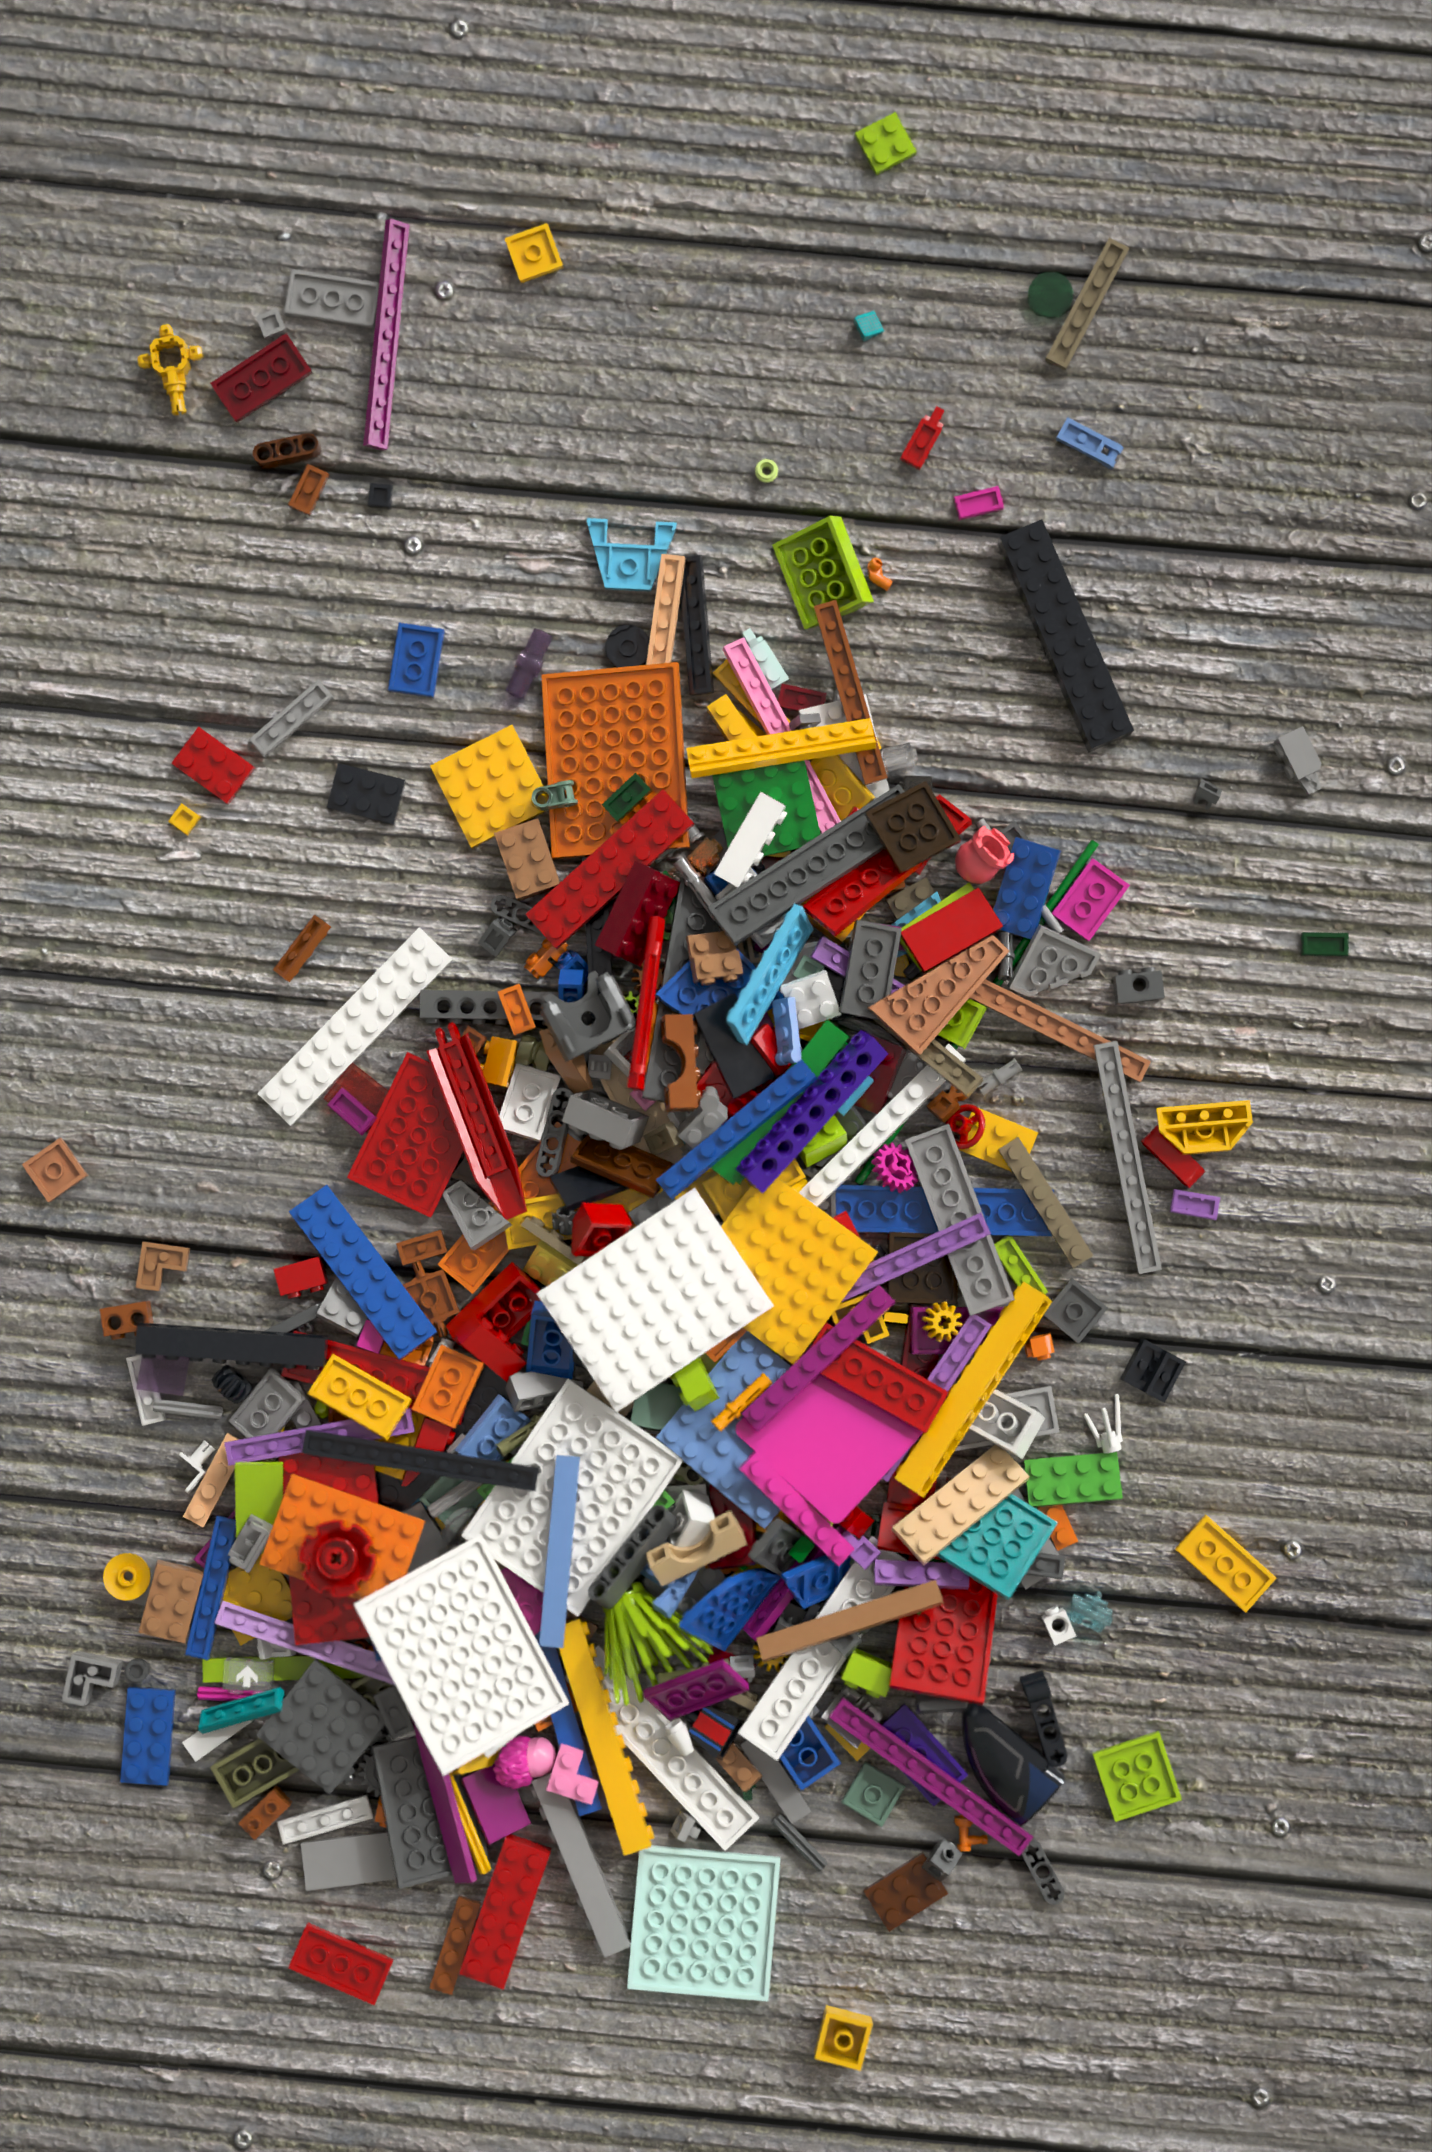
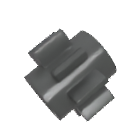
M565 1206L558 1208L556 1213H552L553 1230L559 1229V1232L563 1235L572 1234L573 1218L577 1211L574 1212L572 1210L568 1212Z

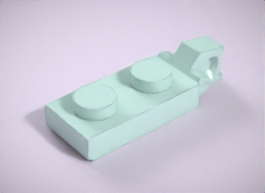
M750 628L744 631L742 636L745 638L771 690L789 680L787 674L762 636L756 638Z

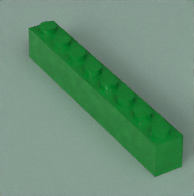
M826 1020L802 1050L801 1059L818 1078L821 1071L826 1069L832 1062V1058L836 1053L841 1052L847 1046L846 1040L849 1036L829 1020ZM796 1063L791 1064L788 1070L792 1068ZM804 1091L714 1164L711 1169L732 1186L735 1182L740 1185L744 1178L735 1169L741 1160L756 1147L758 1141L765 1137L772 1129V1126L783 1117L788 1108L802 1096Z

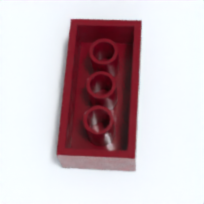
M635 861L595 946L641 967L645 957L649 917L659 916L663 919L665 918L668 908L677 894L680 882Z

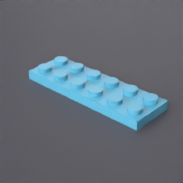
M794 904L791 910L786 913L782 926L774 933L772 943L763 952L757 969L752 971L750 981L746 988L741 990L739 1000L728 1013L726 1021L738 1042L742 1044H748L813 931V927L803 907Z

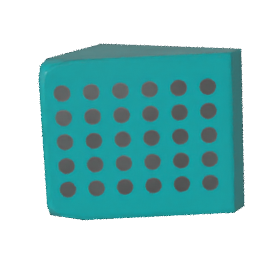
M874 311L854 317V324L864 342L884 332Z

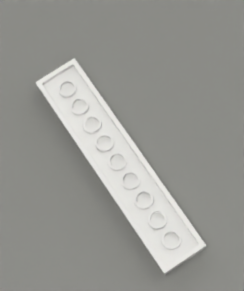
M419 927L257 1094L292 1126L420 995V990H425L453 959Z
M871 1536L868 1541L877 1548L878 1540ZM879 1550L881 1554L876 1559L907 1561L896 1552ZM854 1561L816 1618L890 1595L895 1586L874 1585V1562L865 1571ZM829 1641L791 1653L738 1733L775 1760H778L846 1658Z
M598 1644L595 1647L598 1657L594 1658L597 1667L601 1666L605 1680L601 1682L604 1689L608 1688L612 1702L608 1704L611 1712L615 1711L619 1725L616 1726L618 1735H623L625 1744L726 1851L759 1819V1816L695 1747L690 1754L681 1755L665 1735L664 1727L671 1721L645 1698L642 1703L638 1701L633 1681L626 1673L629 1704L628 1706L624 1704L622 1688L619 1690L620 1702L618 1705L616 1704L613 1678L611 1680L609 1678V1667L608 1673L605 1676V1651ZM566 1675L564 1678L570 1684L568 1675Z

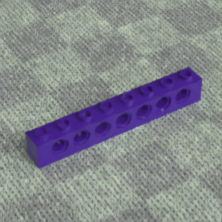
M860 1030L855 1034L847 1046L835 1056V1059L829 1066L821 1071L818 1079L805 1089L802 1096L788 1108V1111L772 1126V1129L765 1137L758 1141L756 1147L741 1160L735 1170L751 1186L764 1193L888 1055L885 1049L873 1036Z

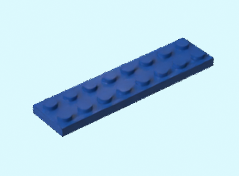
M325 1185L289 1211L291 1217L399 1361L437 1334L435 1327L328 1185Z

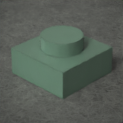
M803 955L792 976L800 979L821 972L824 965Z

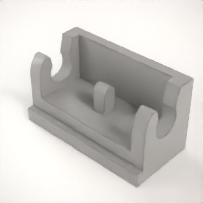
M251 1514L228 1552V1555L231 1556L229 1561L249 1573L267 1544L273 1525Z

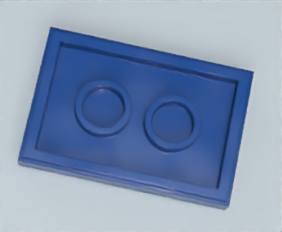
M399 622L388 686L389 692L434 698L444 640V629Z

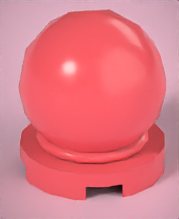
M986 826L981 827L974 833L973 839L962 844L957 850L955 857L956 871L961 878L972 884H983L990 881L996 876L999 869H1004L1013 861L1014 853H1010L1007 847L1010 842L997 829L988 830Z

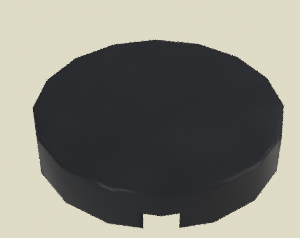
M628 624L618 626L611 631L606 640L605 650L608 660L616 668L645 665L647 662L649 637L639 627Z

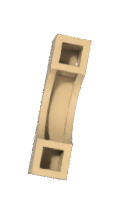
M731 1511L709 1521L708 1534L702 1541L693 1546L676 1547L666 1542L646 1552L650 1569L662 1586L747 1545L743 1530Z

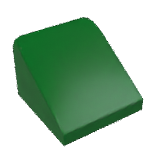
M802 1535L789 1551V1554L801 1563L815 1544L808 1537Z

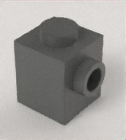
M943 1839L934 1845L922 1868L940 1882L951 1874L963 1853L957 1849L955 1844Z

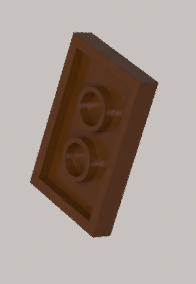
M923 1852L863 1890L889 1932L948 1894L943 1883L939 1882L922 1868L923 1863L927 1859Z

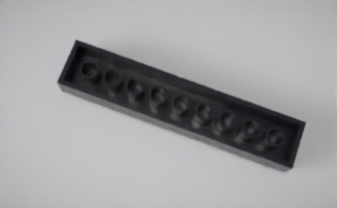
M1041 519L999 537L997 542L1088 753L1131 735L1134 731L1133 726L1043 520Z

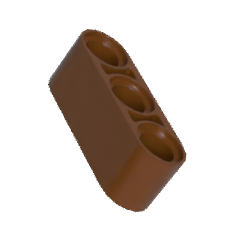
M310 433L262 442L253 449L255 461L264 469L313 460L321 453L318 439ZM307 443H315V447L312 450H304ZM284 448H292V452L289 455H282ZM262 452H270V456L266 460H260L259 456Z

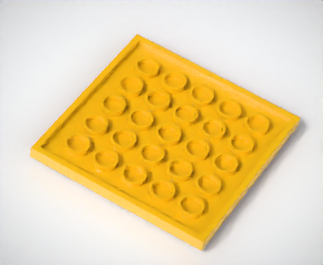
M778 1177L764 1193L750 1186L721 1225V1228L774 1305L743 1326V1328L793 1365L798 1361L878 1253L877 1250Z

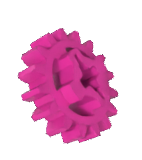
M893 1142L888 1146L884 1144L874 1153L875 1158L871 1161L872 1164L876 1165L872 1169L873 1172L878 1173L876 1179L883 1180L882 1186L889 1185L892 1192L897 1188L899 1193L904 1190L908 1191L918 1182V1173L912 1157L908 1154L909 1149L902 1150V1144H898L896 1147Z

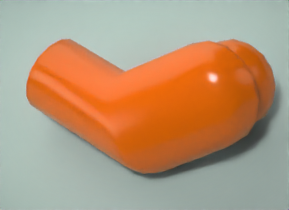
M872 558L867 566L869 580L888 591L893 581L883 576L882 561L879 558Z

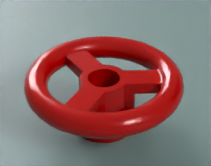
M961 1105L960 1109L946 1121L945 1125L949 1124L951 1131L960 1134V1142L955 1140L958 1149L971 1148L983 1136L985 1117L982 1111L975 1105ZM971 1111L975 1115L969 1119L960 1113ZM978 1123L976 1134L968 1141V1133L971 1131L972 1126Z

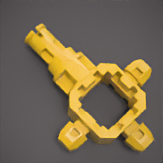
M169 324L161 325L159 328L160 338L154 339L149 345L151 355L146 353L138 356V365L142 369H150L153 366L157 375L162 377L163 387L167 395L170 396L172 415H179V412L183 415L187 413L183 396L186 387L185 376L191 370L190 360L197 361L202 359L203 351L200 346H190L188 349L183 339L177 335L174 336L173 329ZM177 346L181 351V363L178 364V367L169 366L164 369L160 365L159 351H163V348L170 349Z

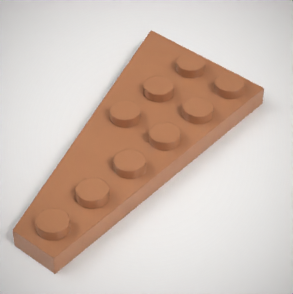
M991 935L872 1004L867 1009L917 1055H920L1007 955L1009 950L994 935Z

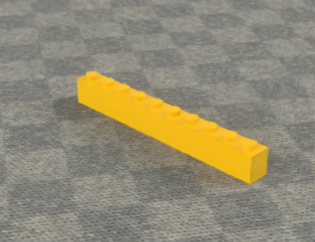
M1025 1282L1013 1292L1015 1300L1010 1301L1008 1306L1001 1310L999 1320L990 1327L983 1344L976 1348L974 1358L970 1364L963 1368L957 1384L950 1388L947 1399L940 1407L927 1433H923L918 1443L911 1447L909 1457L897 1469L895 1479L923 1498L1052 1303L1045 1294Z
M581 1616L566 1621L564 1647L559 1648L625 1856L650 1848L652 1846L651 1840L655 1839L651 1825L647 1826L644 1817L648 1816L644 1802L639 1803L637 1794L640 1793V1788L637 1780H632L630 1771H633L630 1757L625 1758L623 1748H626L624 1737L622 1734L618 1735L616 1726L619 1725L615 1711L611 1712L608 1704L612 1702L608 1688L604 1689L601 1682L605 1680L601 1666L597 1667L594 1658L598 1657L594 1643L589 1644L587 1635H590L587 1621H582Z

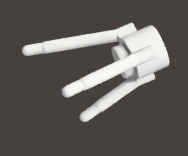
M1115 1394L1116 1434L1115 1431H1111L1105 1408H1102V1415L1106 1432L1101 1434L1102 1438H1100L1087 1413L1084 1414V1418L1096 1439L1097 1447H1102L1103 1453L1121 1450L1120 1442L1123 1441L1121 1436L1119 1394Z

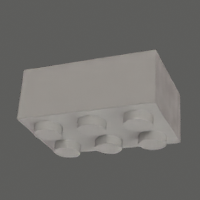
M586 1090L570 1096L562 1122L569 1124L568 1127L572 1130H583L589 1133V1137L595 1140L603 1139L610 1142L609 1145L611 1147L622 1150L641 1141L649 1116L590 1090Z

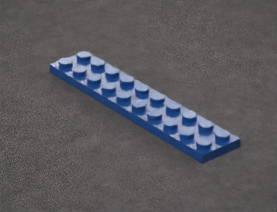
M840 1185L836 1189V1216L847 1211L857 1232L932 1234L939 1232L923 1187L913 1186L908 1191L904 1190L901 1193L897 1191V1188L893 1192L890 1191V1186ZM973 1188L990 1230V1235L1052 1236L1023 1189Z

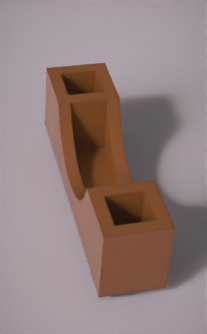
M693 1014L664 1015L660 1019L662 1043L671 1046L678 1053L681 1060L679 1078L664 1089L665 1112L694 1111L698 1108L701 1101V1092L697 1091L700 1071L695 1063V1058H698V1045L694 1044V1035L697 1034V1023L693 1021Z

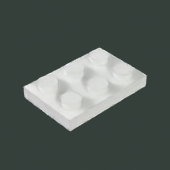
M516 1063L499 1114L505 1132L540 1142L545 1129L552 1095L558 1089L561 1076Z

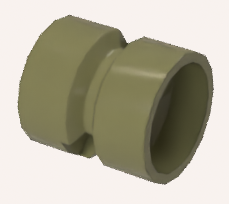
M523 1034L517 1050L515 1063L525 1066L533 1064L535 1069L547 1072L550 1059L545 1053L542 1040L537 1042L536 1037Z

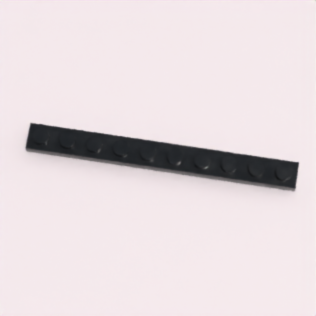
M306 1429L302 1449L304 1454L529 1491H536L540 1467L309 1429Z

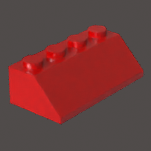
M511 1262L446 1325V1328L454 1341L478 1361L482 1362L461 1345L455 1332L472 1315L476 1314L481 1319L486 1317L493 1324V1329L496 1332L501 1330L510 1340L531 1319L535 1300L542 1301L537 1294L541 1289L514 1262Z

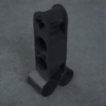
M1040 1670L1021 1676L1020 1681L1029 1702L1046 1759L1054 1767H1060L1067 1761V1751L1051 1701L1052 1695L1043 1671ZM1041 1705L1048 1706L1044 1713H1038L1037 1708ZM1046 1728H1054V1732L1052 1734H1043ZM1054 1750H1058V1751H1057V1754H1058L1057 1756H1053V1754H1054L1053 1751H1054Z

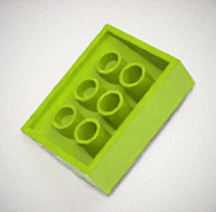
M828 516L772 545L805 630L818 626L814 606L836 600L842 617L874 602L841 517Z

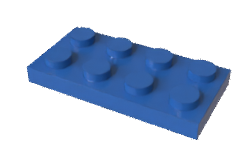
M1015 837L1011 853H1014V859L1006 867L993 911L1003 925L1000 930L1032 939L1039 925L1061 850Z
M144 1687L127 1688L121 1783L165 1786L169 1784L176 1690Z

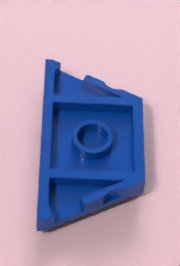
M824 1555L782 1573L781 1577L796 1602L805 1609L831 1596L851 1567L849 1564L851 1557L848 1556L840 1566H837L827 1555Z

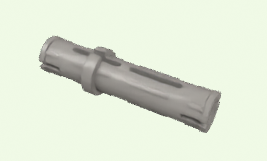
M684 856L673 865L684 878L685 885H689L708 912V907L717 900L704 884L700 872H696L687 857Z

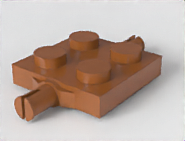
M421 1260L414 1262L411 1265L416 1277L410 1282L403 1284V1286L432 1325H435L439 1338L443 1337V1334L446 1336L448 1332L443 1321L459 1313L460 1310L445 1270L425 1273Z

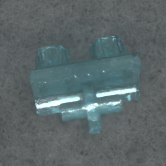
M1096 1591L1094 1596L1085 1594L1084 1598L1073 1594L1069 1620L1081 1624L1084 1616L1092 1619L1090 1628L1101 1633L1106 1625H1111L1113 1610L1107 1608L1108 1602L1101 1600L1102 1592Z

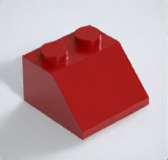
M582 1203L573 1218L572 1255L592 1257L628 1233L632 1223L623 1205Z

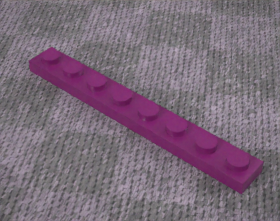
M878 1285L742 1413V1416L759 1432L895 1304V1301Z

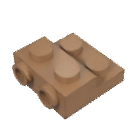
M724 931L689 935L686 937L694 983L701 982L702 986L714 984L715 980L723 979L725 983L737 981L738 977L743 974L740 953Z

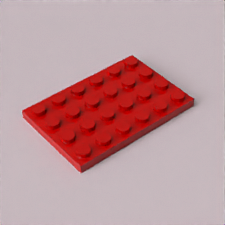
M407 1052L376 1116L377 1119L372 1124L347 1178L432 1218L464 1150L431 1063Z
M908 1554L907 1561H919L915 1555ZM969 1576L968 1589L939 1588L944 1604L924 1610L920 1615L914 1613L899 1618L889 1688L979 1705L984 1704L998 1594Z

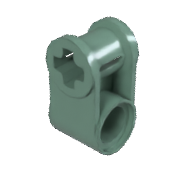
M566 780L536 788L532 793L533 804L541 811L577 805L578 800L574 797L572 787L574 781ZM540 794H547L549 800L545 804L537 803L538 796Z

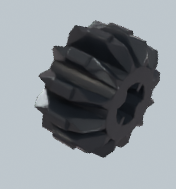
M230 1365L223 1366L211 1379L213 1386L218 1392L234 1404L245 1400L252 1390L250 1382L246 1377Z

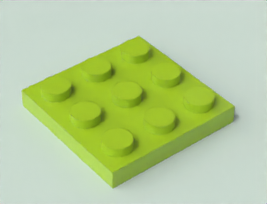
M1159 1731L1092 1752L1115 1822L1182 1800Z

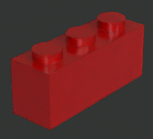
M476 1314L472 1315L455 1332L461 1345L508 1382L509 1377L517 1373L527 1363L522 1355L524 1353L523 1349L516 1343L513 1345L509 1343V1338L501 1330L496 1332L493 1329V1324L486 1317L481 1319Z

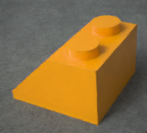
M494 1036L491 1037V1041H486L484 1054H487L486 1062L481 1063L480 1067L487 1084L504 1088L509 1087L516 1065L515 1058L520 1044L518 1041Z

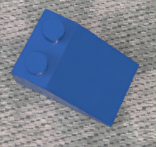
M535 1300L531 1314L526 1373L536 1372L572 1380L574 1372L573 1347L544 1303Z
M809 1714L780 1756V1759L801 1791L841 1764V1761Z

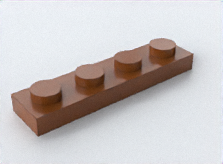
M459 1895L431 1981V1989L452 1995L481 1902Z

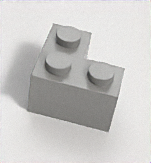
M81 1651L73 1653L71 1655L62 1702L85 1706L91 1702L94 1684L112 1688L119 1683L123 1660Z

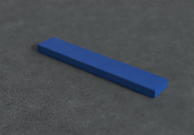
M216 1515L185 1651L186 1656L209 1660L217 1627L215 1620L223 1601L231 1566L229 1561L231 1556L228 1555V1552L236 1540V1519Z

